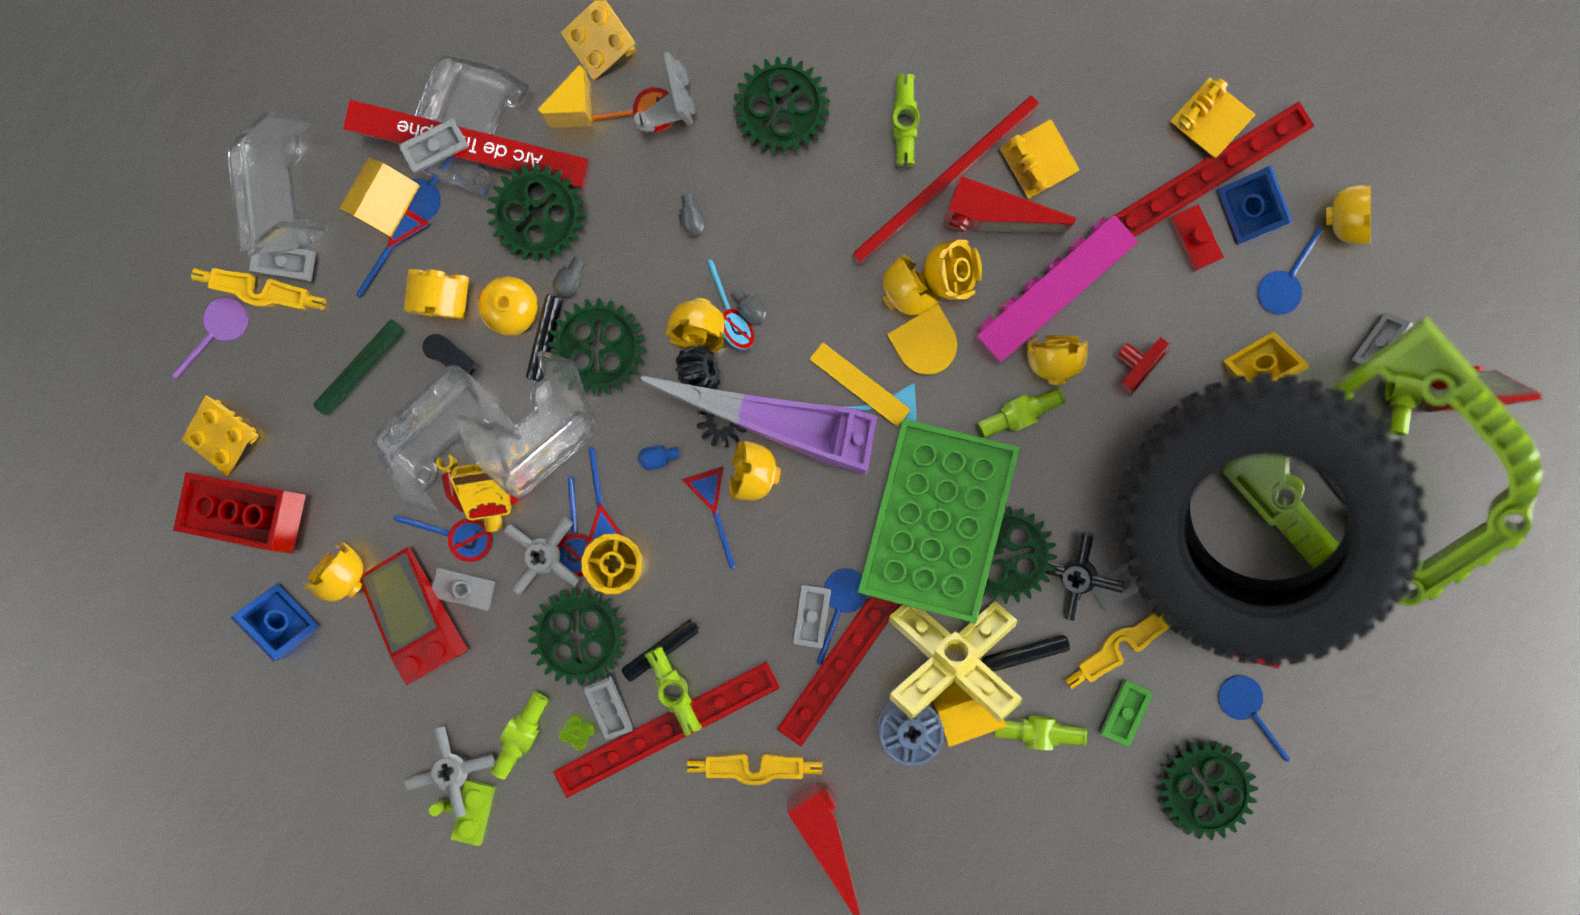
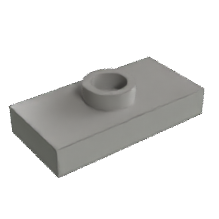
M1129 562L1104 575L1105 577L1125 581L1123 593L1095 586L1092 589L1103 610L1106 611L1137 593L1140 589L1136 583L1138 576L1131 577L1128 572Z
M438 567L432 589L440 600L489 611L497 581Z
M611 674L595 680L594 683L589 682L582 686V691L604 741L633 731V725Z

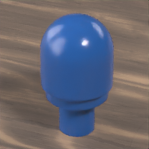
M659 444L645 447L638 454V463L645 470L664 468V466L668 465V460L680 458L678 446L665 449L664 445L659 446Z

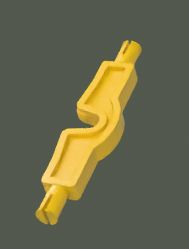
M194 268L192 273L197 275L191 274L192 281L207 283L208 287L212 290L237 295L242 301L256 307L266 308L281 305L303 311L307 306L323 311L325 306L318 303L326 304V298L309 295V291L304 288L291 286L274 279H267L262 292L256 294V277L249 273L231 272L212 268L211 272Z
M1151 612L1133 626H1125L1112 631L1104 639L1100 649L1078 663L1077 666L1080 670L1064 679L1070 689L1073 690V688L1085 680L1093 682L1103 674L1122 665L1124 657L1119 650V644L1122 641H1126L1133 651H1142L1155 638L1169 629V625L1162 620L1164 614L1157 617L1154 612Z
M744 753L724 756L708 755L706 761L687 760V766H698L687 767V773H706V778H735L747 785H762L773 779H802L803 774H822V761L803 762L802 756L763 754L760 762L761 768L758 772L750 771L748 755Z

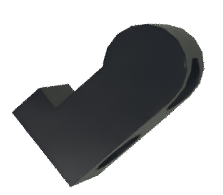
M431 334L423 342L422 349L424 354L436 362H441L452 371L447 379L457 387L463 388L481 366L452 341L440 334Z

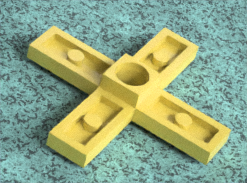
M996 601L978 616L976 624L970 623L959 633L955 631L952 635L925 610L902 605L890 615L889 622L929 658L927 662L890 693V700L911 720L953 682H956L999 723L1021 703L1022 697L979 660L1017 624V619ZM957 651L965 659L959 662L951 661L945 656V653Z

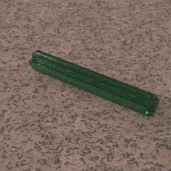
M389 320L313 403L315 409L321 414L327 415L400 336L404 330L402 326L395 320Z

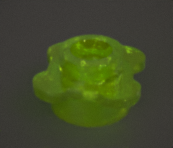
M572 715L568 718V725L565 730L560 731L559 739L562 742H568L573 745L576 751H582L586 747L585 742L589 736L594 734L595 729L592 724H587L585 721L580 720L579 716ZM575 730L580 732L578 736L574 734Z

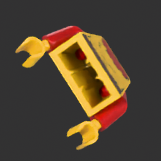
M515 444L511 446L510 452L515 459L514 462H511V458L458 466L457 459L449 454L450 463L447 467H444L443 459L437 458L436 466L444 472L441 477L446 499L460 512L465 513L468 520L483 519L487 532L502 529L501 516L511 512L512 505L519 502L526 485L527 464L524 460L529 457L530 453L526 444L525 452L522 455L515 454Z

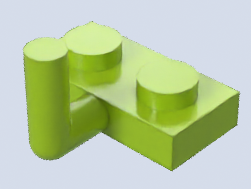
M466 779L461 793L466 815L455 818L450 840L481 846L496 785ZM438 799L429 807V814L433 817L438 816L442 812L453 814L450 800Z

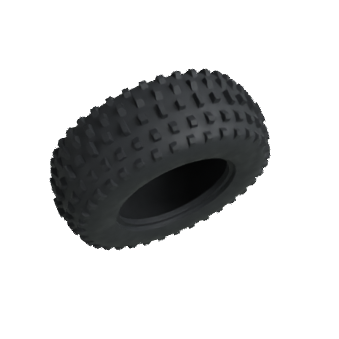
M1257 373L1254 381H1247L1245 375L1229 378V385L1224 387L1221 382L1210 383L1205 386L1204 395L1201 396L1198 392L1187 395L1180 400L1182 408L1175 405L1169 411L1165 410L1160 417L1164 423L1157 422L1153 429L1148 428L1143 435L1147 441L1142 442L1139 447L1140 450L1135 448L1130 458L1134 462L1131 465V471L1125 470L1121 480L1125 482L1126 494H1119L1117 499V505L1124 509V517L1117 519V529L1125 532L1120 550L1123 555H1130L1128 559V572L1131 577L1138 576L1136 583L1140 588L1138 592L1142 598L1150 597L1147 602L1154 608L1153 612L1157 617L1164 614L1162 620L1168 625L1172 623L1170 629L1176 634L1182 630L1181 636L1188 640L1192 636L1191 644L1197 647L1202 644L1201 648L1210 651L1213 647L1215 648L1214 655L1222 657L1224 654V658L1232 660L1234 655L1239 656L1238 662L1247 663L1248 660V663L1256 664L1257 659H1263L1264 665L1272 666V664L1281 665L1283 659H1288L1289 664L1293 665L1306 662V656L1313 655L1314 659L1318 660L1330 655V648L1336 647L1339 652L1346 649L1354 641L1355 635H1358L1361 639L1369 635V631L1375 628L1374 620L1382 623L1388 617L1387 614L1394 609L1393 603L1399 604L1403 598L1401 593H1407L1409 588L1406 582L1411 583L1414 577L1412 571L1417 572L1420 564L1417 559L1420 558L1421 549L1418 547H1425L1426 542L1425 536L1422 535L1423 524L1421 523L1427 522L1426 510H1421V500L1417 499L1424 496L1422 485L1417 486L1413 475H1411L1417 472L1414 461H1404L1405 459L1399 452L1405 448L1402 440L1399 438L1391 441L1385 430L1389 427L1388 423L1383 418L1374 422V418L1369 413L1366 414L1368 411L1366 403L1361 401L1355 406V403L1350 399L1345 400L1347 393L1339 388H1336L1335 391L1329 388L1323 390V382L1312 378L1310 382L1303 380L1302 383H1298L1297 376L1283 374V377H1278V380H1272L1271 373ZM1257 455L1287 457L1315 469L1335 487L1348 510V525L1335 551L1314 569L1302 575L1281 580H1261L1247 577L1219 563L1209 554L1199 540L1191 519L1190 500L1200 484L1220 467L1240 458Z

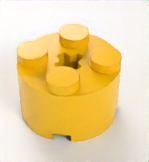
M408 269L404 311L424 316H439L463 320L469 277L462 275L447 276L445 272L437 270L422 271Z

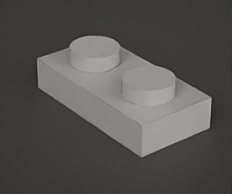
M454 118L399 145L414 174L469 147Z
M254 242L249 271L311 282L316 252Z
M1385 312L1352 358L1354 365L1358 367L1412 327V323Z
M801 584L793 637L794 645L823 648L831 595L830 588Z

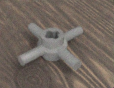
M563 517L548 538H537L534 540L528 538L512 524L506 527L503 533L525 550L524 560L527 567L511 587L515 593L521 595L537 573L546 574L551 571L571 587L575 588L581 578L559 562L560 551L557 546L573 525L571 520ZM543 550L546 553L543 556L546 560L540 561L539 557L541 554L538 553L539 551Z
M445 726L433 729L440 757L434 762L430 772L404 779L406 790H412L434 783L438 788L448 791L453 816L458 818L466 815L460 787L465 783L468 773L495 766V760L492 754L464 761L460 756L452 754ZM453 768L454 773L450 777H446L445 771Z

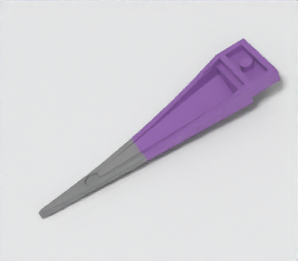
M642 376L638 379L644 385L831 467L838 466L860 474L868 471L877 416L851 407L739 394Z

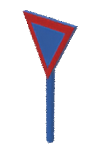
M406 210L392 237L389 236L388 245L357 291V297L363 295L392 248L428 226L429 222L412 211Z
M589 447L588 451L597 512L585 549L594 539L604 534L622 535L603 508L593 447Z
M724 466L681 479L712 511L729 568L734 569L735 564L717 510Z

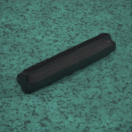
M552 294L545 296L526 373V378L529 380L543 381L551 349L548 343L552 342L554 337L550 332L555 331L557 324L555 321L556 319L558 320L562 298Z
M689 619L623 667L621 671L625 678L631 682L651 668L647 657L644 655L647 652L654 651L655 648L662 646L667 656L698 634L700 628L693 619Z
M1061 635L983 657L982 662L990 670L996 672L1067 652L1070 650V643L1067 636Z

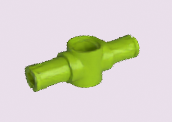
M898 74L895 76L896 101L893 102L891 127L893 138L896 140V166L903 167L906 157L907 167L915 165L914 140L917 139V126L920 115L917 110V102L914 101L915 76L907 74L905 84L904 74ZM900 115H908L912 118L913 124L902 126L897 118Z
M1387 382L1385 399L1390 401V407L1392 408L1388 433L1406 436L1409 430L1411 410H1414L1415 406H1418L1423 399L1421 387L1405 383Z
M1059 387L1036 397L1033 395L1028 397L1027 394L1003 404L1004 408H1001L999 413L976 423L978 432L982 438H987L1005 429L1016 432L1039 422L1038 418L1042 417V413L1064 404L1065 398Z
M659 646L654 651L651 650L644 654L657 677L655 682L659 688V700L669 708L671 713L674 712L684 736L690 735L691 731L696 732L701 729L702 726L699 724L690 706L692 701L688 695L687 682L678 675L676 669H672L663 651V647ZM670 684L678 686L681 695L679 697L669 696L666 692V686Z
M533 692L522 713L517 714L516 718L512 717L500 737V741H502L500 747L502 750L495 761V766L490 771L497 778L505 780L517 758L522 757L523 754L526 755L532 747L539 733L537 721L549 700L546 696Z
M1028 716V720L1023 719V722L1005 721L1006 727L995 731V738L1021 740V743L1026 744L1027 748L1037 750H1053V746L1058 747L1059 744L1086 746L1087 728L1060 726V723L1055 722L1054 718L1043 716Z

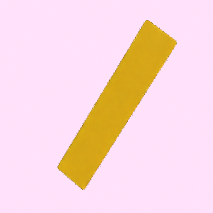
M822 343L810 357L813 363L894 425L899 426L909 413L910 408L825 343Z

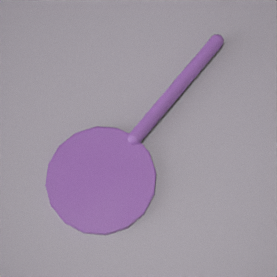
M222 297L208 304L203 316L204 327L208 334L173 372V379H176L212 338L220 341H231L244 333L248 324V315L241 302L234 298Z

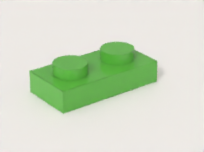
M1124 679L1100 734L1130 747L1154 692Z

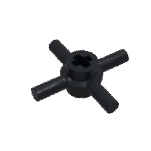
M1082 532L1077 558L1068 561L1064 566L1048 562L1049 565L1055 568V571L1045 572V574L1060 577L1064 587L1070 591L1064 616L1067 620H1076L1081 594L1088 593L1094 586L1123 593L1125 581L1097 575L1096 568L1089 562L1094 534L1091 532ZM1076 571L1081 572V577L1084 578L1082 581L1077 580Z

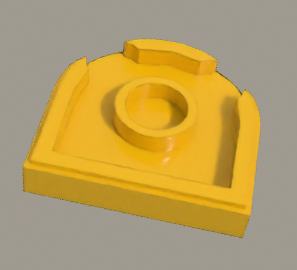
M939 305L932 307L930 310L886 335L902 363L909 370L922 375H934L943 371L952 363L957 352L956 334Z

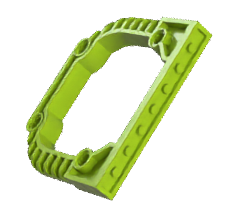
M1427 316L1329 387V389L1335 391L1336 388H1339L1347 393L1345 400H1351L1354 397L1352 392L1378 373L1387 382L1405 383L1421 387L1422 395L1426 401L1435 405L1450 403L1495 452L1508 474L1509 487L1500 492L1491 501L1485 522L1424 561L1419 560L1417 572L1412 571L1414 577L1411 581L1417 588L1413 590L1408 589L1406 594L1401 593L1403 598L1399 604L1404 606H1414L1427 598L1429 600L1437 598L1444 591V587L1452 582L1455 584L1462 582L1470 575V571L1479 565L1481 567L1489 565L1497 558V554L1504 549L1512 550L1524 541V537L1531 531L1533 519L1532 506L1538 496L1542 478L1539 452L1530 435L1478 378V372ZM1440 379L1445 381L1448 387L1444 390H1436L1430 383ZM1257 455L1240 458L1227 464L1223 471L1227 478L1270 526L1275 524L1281 533L1313 568L1323 563L1335 551L1339 543L1301 501L1305 491L1304 483L1299 477L1290 474L1289 458L1275 455ZM1288 489L1293 492L1294 496L1285 497L1281 494L1280 490ZM1511 514H1517L1524 519L1521 522L1514 523L1510 522L1507 517Z

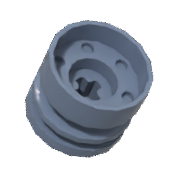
M890 701L882 709L878 717L877 733L884 751L894 761L907 766H918L929 762L939 752L944 740V728L939 715L929 704L911 720L897 705ZM913 725L915 730H919V732L914 733L913 739H909L906 734H903L908 731V726Z

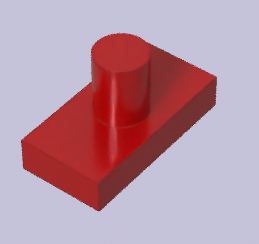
M1199 204L1169 218L1194 272L1224 258Z
M1159 337L1145 355L1130 343H1127L1121 349L1117 357L1133 368L1122 381V390L1129 396L1135 393L1169 352L1170 343Z

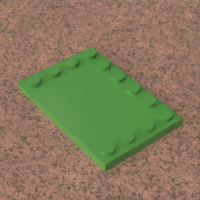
M903 419L858 593L976 624L1020 447Z

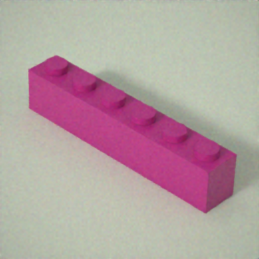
M1115 215L1109 220L1103 216L1090 228L1094 233L1089 238L1084 240L1082 237H1079L1067 248L1071 253L1065 259L1061 260L1059 256L1045 267L1048 274L1041 280L1035 276L1022 288L1026 292L1018 300L1012 296L1000 307L1003 312L995 320L989 316L977 327L980 331L976 336L977 340L998 363L1007 358L1138 243L1136 238Z

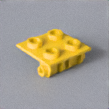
M606 0L593 1L560 32L593 81L599 78L624 54L628 57L636 51L634 48L635 41Z
M1209 78L1170 120L1173 125L1215 159L1256 115L1226 91L1225 88L1228 84L1221 78H1218L1217 81Z
M1051 119L1021 136L1019 134L1014 136L1008 143L999 147L1027 199L1080 171Z
M206 395L181 440L222 473L229 476L248 443L253 444L259 435L255 433L256 429L254 427H250L245 422L242 423L240 416L234 417L235 412L223 406L219 399L214 400Z

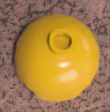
M1371 184L1350 186L1341 190L1334 198L1333 207H1326V225H1333L1334 234L1339 240L1348 244H1371Z
M967 240L941 242L926 257L924 265L926 283L932 292L943 299H968L976 292V290H973L976 281H981L982 262L979 252L976 248H971L967 244L969 243Z
M904 254L887 268L882 280L885 292L882 298L892 311L897 308L902 314L920 315L939 303L936 300L938 295L928 287L924 272L919 273L913 269L917 264Z
M507 276L496 278L487 283L480 293L478 309L485 326L496 334L510 337L521 335L536 322L539 313V302L531 286L522 279Z
M695 298L694 300H688L677 305L672 310L666 325L665 336L669 334L671 336L670 342L682 349L690 346L706 345L710 348V351L716 352L721 350L724 345L723 330L725 320L723 314L709 300Z
M1046 335L1047 341L1038 342V337L1028 340V364L1036 375L1040 378L1048 379V384L1063 385L1067 379L1074 378L1082 372L1087 359V340L1084 339L1082 343H1079V337L1071 335Z
M740 441L738 443L731 466L735 465L734 478L729 477L730 496L732 499L741 501L762 499L771 491L773 484H778L780 467H776L774 455L764 445L752 441Z
M604 534L594 539L586 547L582 557L584 577H586L588 583L595 590L605 594H619L630 589L639 580L643 569V558L638 546L630 538L620 534Z
M344 541L335 546L339 551L334 556L328 552L307 577L311 583L303 585L304 589L322 601L335 602L341 600L346 595L352 598L363 585L359 582L363 575L362 560Z

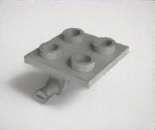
M670 52L663 53L672 92L645 112L641 111V114L639 112L635 114L636 126L643 132L650 133L649 131L653 132L655 130V126L682 119L687 125L693 124L691 115L696 112L691 96H688L685 86L689 85L685 67L681 66L680 61L675 60Z

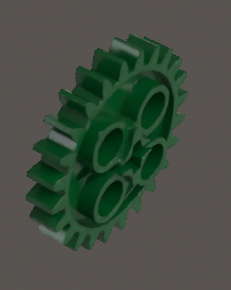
M776 56L775 65H771L767 59H764L763 69L754 64L753 76L749 73H744L747 84H737L738 89L743 94H734V100L741 104L734 106L733 111L734 113L742 114L736 118V124H745L741 134H752L749 139L751 145L759 140L760 151H763L767 145L771 146V154L773 155L777 147L782 148L784 155H787L788 147L790 146L798 153L799 143L801 142L806 147H809L810 141L808 137L811 136L814 139H818L819 133L816 128L825 129L826 124L820 118L829 117V111L823 109V107L830 104V99L821 98L827 93V87L818 88L822 82V77L818 76L812 79L814 68L811 67L803 71V61H800L796 67L792 66L791 57L787 59L786 64H781L779 56ZM780 79L786 81L788 86L785 90L777 91L772 87V83ZM795 86H799L800 89L787 100V110L780 108L768 126H764L763 123L776 112V102L779 104L784 103L791 90ZM802 98L808 100L811 105L806 110H799L795 107L794 103ZM757 102H764L769 106L768 110L762 114L754 112L752 107ZM780 121H787L791 125V129L788 132L780 133L775 129V125Z
M535 163L533 172H530L526 164L522 165V174L520 175L515 169H511V180L505 176L500 177L504 183L503 188L493 186V189L499 194L498 197L488 198L489 201L496 204L495 208L487 210V213L495 215L496 218L488 222V224L491 226L497 225L499 228L493 236L503 235L504 240L500 246L504 247L510 243L512 245L510 254L512 255L518 249L522 250L521 256L523 260L526 259L529 253L533 254L535 262L538 261L540 253L544 254L546 260H550V251L552 250L558 256L562 255L560 246L563 245L570 249L571 244L568 238H579L573 231L574 228H583L584 226L577 221V217L585 215V212L577 210V206L584 203V200H575L574 195L579 192V188L570 190L568 186L571 184L572 179L569 178L562 182L560 180L562 176L561 170L554 176L551 175L550 165H547L544 172H540L539 164ZM534 182L542 184L545 189V194L540 200L531 198L528 193L529 186ZM552 193H555L556 198L541 212L543 219H533L521 232H518L516 228L532 213L529 209L530 206H540ZM512 203L519 204L523 209V216L516 221L510 219L507 215V208ZM556 204L563 206L566 210V217L560 222L552 220L549 214L550 208ZM537 225L544 230L545 235L541 242L530 240L528 230L531 226Z
M601 298L597 299L595 306H592L590 301L585 299V308L583 309L576 303L573 304L575 313L571 314L564 310L563 312L567 320L563 322L556 319L555 322L561 329L560 331L550 332L557 338V341L548 343V346L556 349L557 352L549 355V358L559 360V363L553 369L555 371L564 370L560 377L562 381L572 378L570 382L572 389L580 383L581 393L583 394L588 391L589 387H592L594 396H598L600 388H603L604 392L610 395V386L612 385L621 391L620 381L624 380L631 384L632 382L628 374L631 372L638 375L639 371L634 367L635 363L643 364L645 362L642 358L638 357V353L647 351L645 347L638 345V342L646 339L645 335L636 334L642 327L641 324L631 325L630 323L635 316L630 313L624 317L625 307L623 305L615 311L612 300L608 302L606 307H603ZM601 321L599 341L605 348L599 350V373L595 374L596 353L590 348L591 345H596L597 343L596 322ZM582 324H587L591 328L590 335L586 339H578L576 336V330ZM610 326H619L621 329L619 338L613 341L606 338V330ZM580 354H587L589 356V364L584 369H577L575 366V358ZM610 355H616L619 358V366L615 370H606L604 366L605 359Z
M1008 506L1006 514L1003 516L998 536V546L994 551V555L1003 554V548L1009 547L1012 552L1033 547L1034 552L1015 555L1010 563H1007L1004 558L992 561L991 566L1001 565L1005 570V575L1001 580L993 581L989 577L987 579L984 595L989 591L992 592L991 599L993 602L996 601L999 595H1002L1004 604L1008 603L1009 596H1014L1016 602L1020 603V594L1022 593L1031 599L1030 589L1034 588L1041 592L1042 589L1039 581L1049 583L1050 579L1045 575V572L1055 571V568L1049 565L1048 561L1057 559V555L1049 553L1050 549L1056 547V543H1047L1046 541L1052 535V532L1042 533L1041 529L1045 522L1041 521L1035 525L1033 523L1035 514L1032 513L1026 519L1024 518L1023 508L1015 515L1011 506ZM1022 529L1027 532L1028 539L1025 544L1016 545L1011 541V534L1014 530ZM1028 558L1034 562L1035 568L1031 574L1023 575L1018 571L1017 564L1021 559Z
M575 587L572 588L571 596L568 597L565 590H561L559 593L560 600L553 595L549 596L551 606L540 604L539 607L544 614L533 615V618L539 623L529 627V630L535 632L536 636L528 639V642L537 644V648L531 651V655H541L536 665L546 663L548 666L544 674L547 675L554 670L556 672V682L562 676H566L567 685H570L573 679L577 678L579 686H582L585 677H588L590 682L594 683L596 680L595 673H598L603 678L606 677L605 666L614 669L616 665L612 658L621 659L623 656L617 651V648L626 646L627 643L619 640V636L625 635L627 630L619 629L618 625L625 620L624 618L615 619L614 615L618 612L619 608L611 610L608 608L611 601L610 598L600 602L601 592L599 591L593 597H589V588H585L582 595H579ZM575 609L579 612L578 631L580 634L585 635V638L579 643L582 663L577 662V640L571 638V634L576 632L573 614ZM587 612H594L599 617V624L596 628H590L585 624L584 617ZM559 614L566 616L569 620V627L565 631L559 630L555 626V618ZM595 642L600 645L602 650L600 657L592 658L588 655L586 650L588 643ZM559 645H566L571 649L569 660H562L558 657L557 648Z
M1201 740L1200 748L1195 743L1189 742L1190 751L1187 752L1179 747L1180 757L1178 759L1172 755L1169 756L1173 765L1171 767L1167 765L1162 766L1168 774L1167 777H1158V780L1164 783L1165 787L1157 789V792L1160 795L1166 796L1159 803L1162 807H1170L1165 812V816L1169 819L1175 817L1172 824L1177 828L1184 824L1183 832L1189 835L1194 830V836L1201 839L1205 832L1207 838L1213 840L1215 832H1217L1222 838H1226V828L1236 833L1237 829L1234 823L1238 821L1245 825L1246 821L1242 815L1244 813L1253 814V811L1247 806L1248 803H1257V800L1250 796V792L1257 791L1258 787L1249 784L1251 780L1256 778V775L1251 772H1245L1251 766L1250 763L1246 761L1240 762L1243 755L1239 752L1231 755L1232 747L1225 745L1221 750V743L1217 741L1212 743L1211 748L1205 740ZM1211 762H1216L1218 765L1216 773L1207 776V765ZM1193 767L1197 768L1202 780L1210 785L1209 791L1223 808L1221 813L1218 812L1214 801L1204 794L1206 789L1192 772ZM1191 778L1193 782L1191 789L1187 792H1182L1181 783L1185 779ZM1233 787V797L1228 801H1224L1223 792L1227 788ZM1203 804H1208L1209 811L1207 815L1198 817V808Z

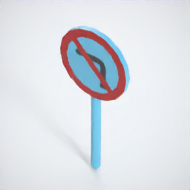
M708 260L707 264L725 309L722 312L725 320L723 336L736 349H749L754 343L753 328L737 310L730 308L712 260Z

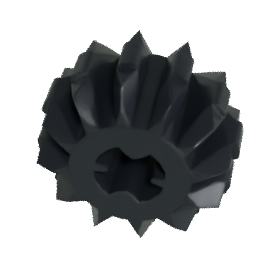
M706 345L690 346L680 351L679 356L676 357L677 367L675 370L679 376L677 380H680L682 384L717 390V386L720 384L719 374L721 372L718 369V362L714 358L713 351H710Z
M703 411L698 412V416L706 419V422L698 423L697 428L709 429L701 437L703 440H706L713 434L714 437L711 445L714 447L718 444L719 437L722 438V444L726 448L729 446L727 437L731 436L736 443L740 441L739 437L734 433L735 430L741 433L746 432L745 428L731 422L729 427L723 426L722 430L716 429L718 425L714 423V419L720 417L711 413L706 414Z

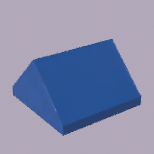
M1272 166L1265 167L1217 189L1238 244L1277 231L1293 222Z
M278 583L231 617L273 662L287 658L319 626Z

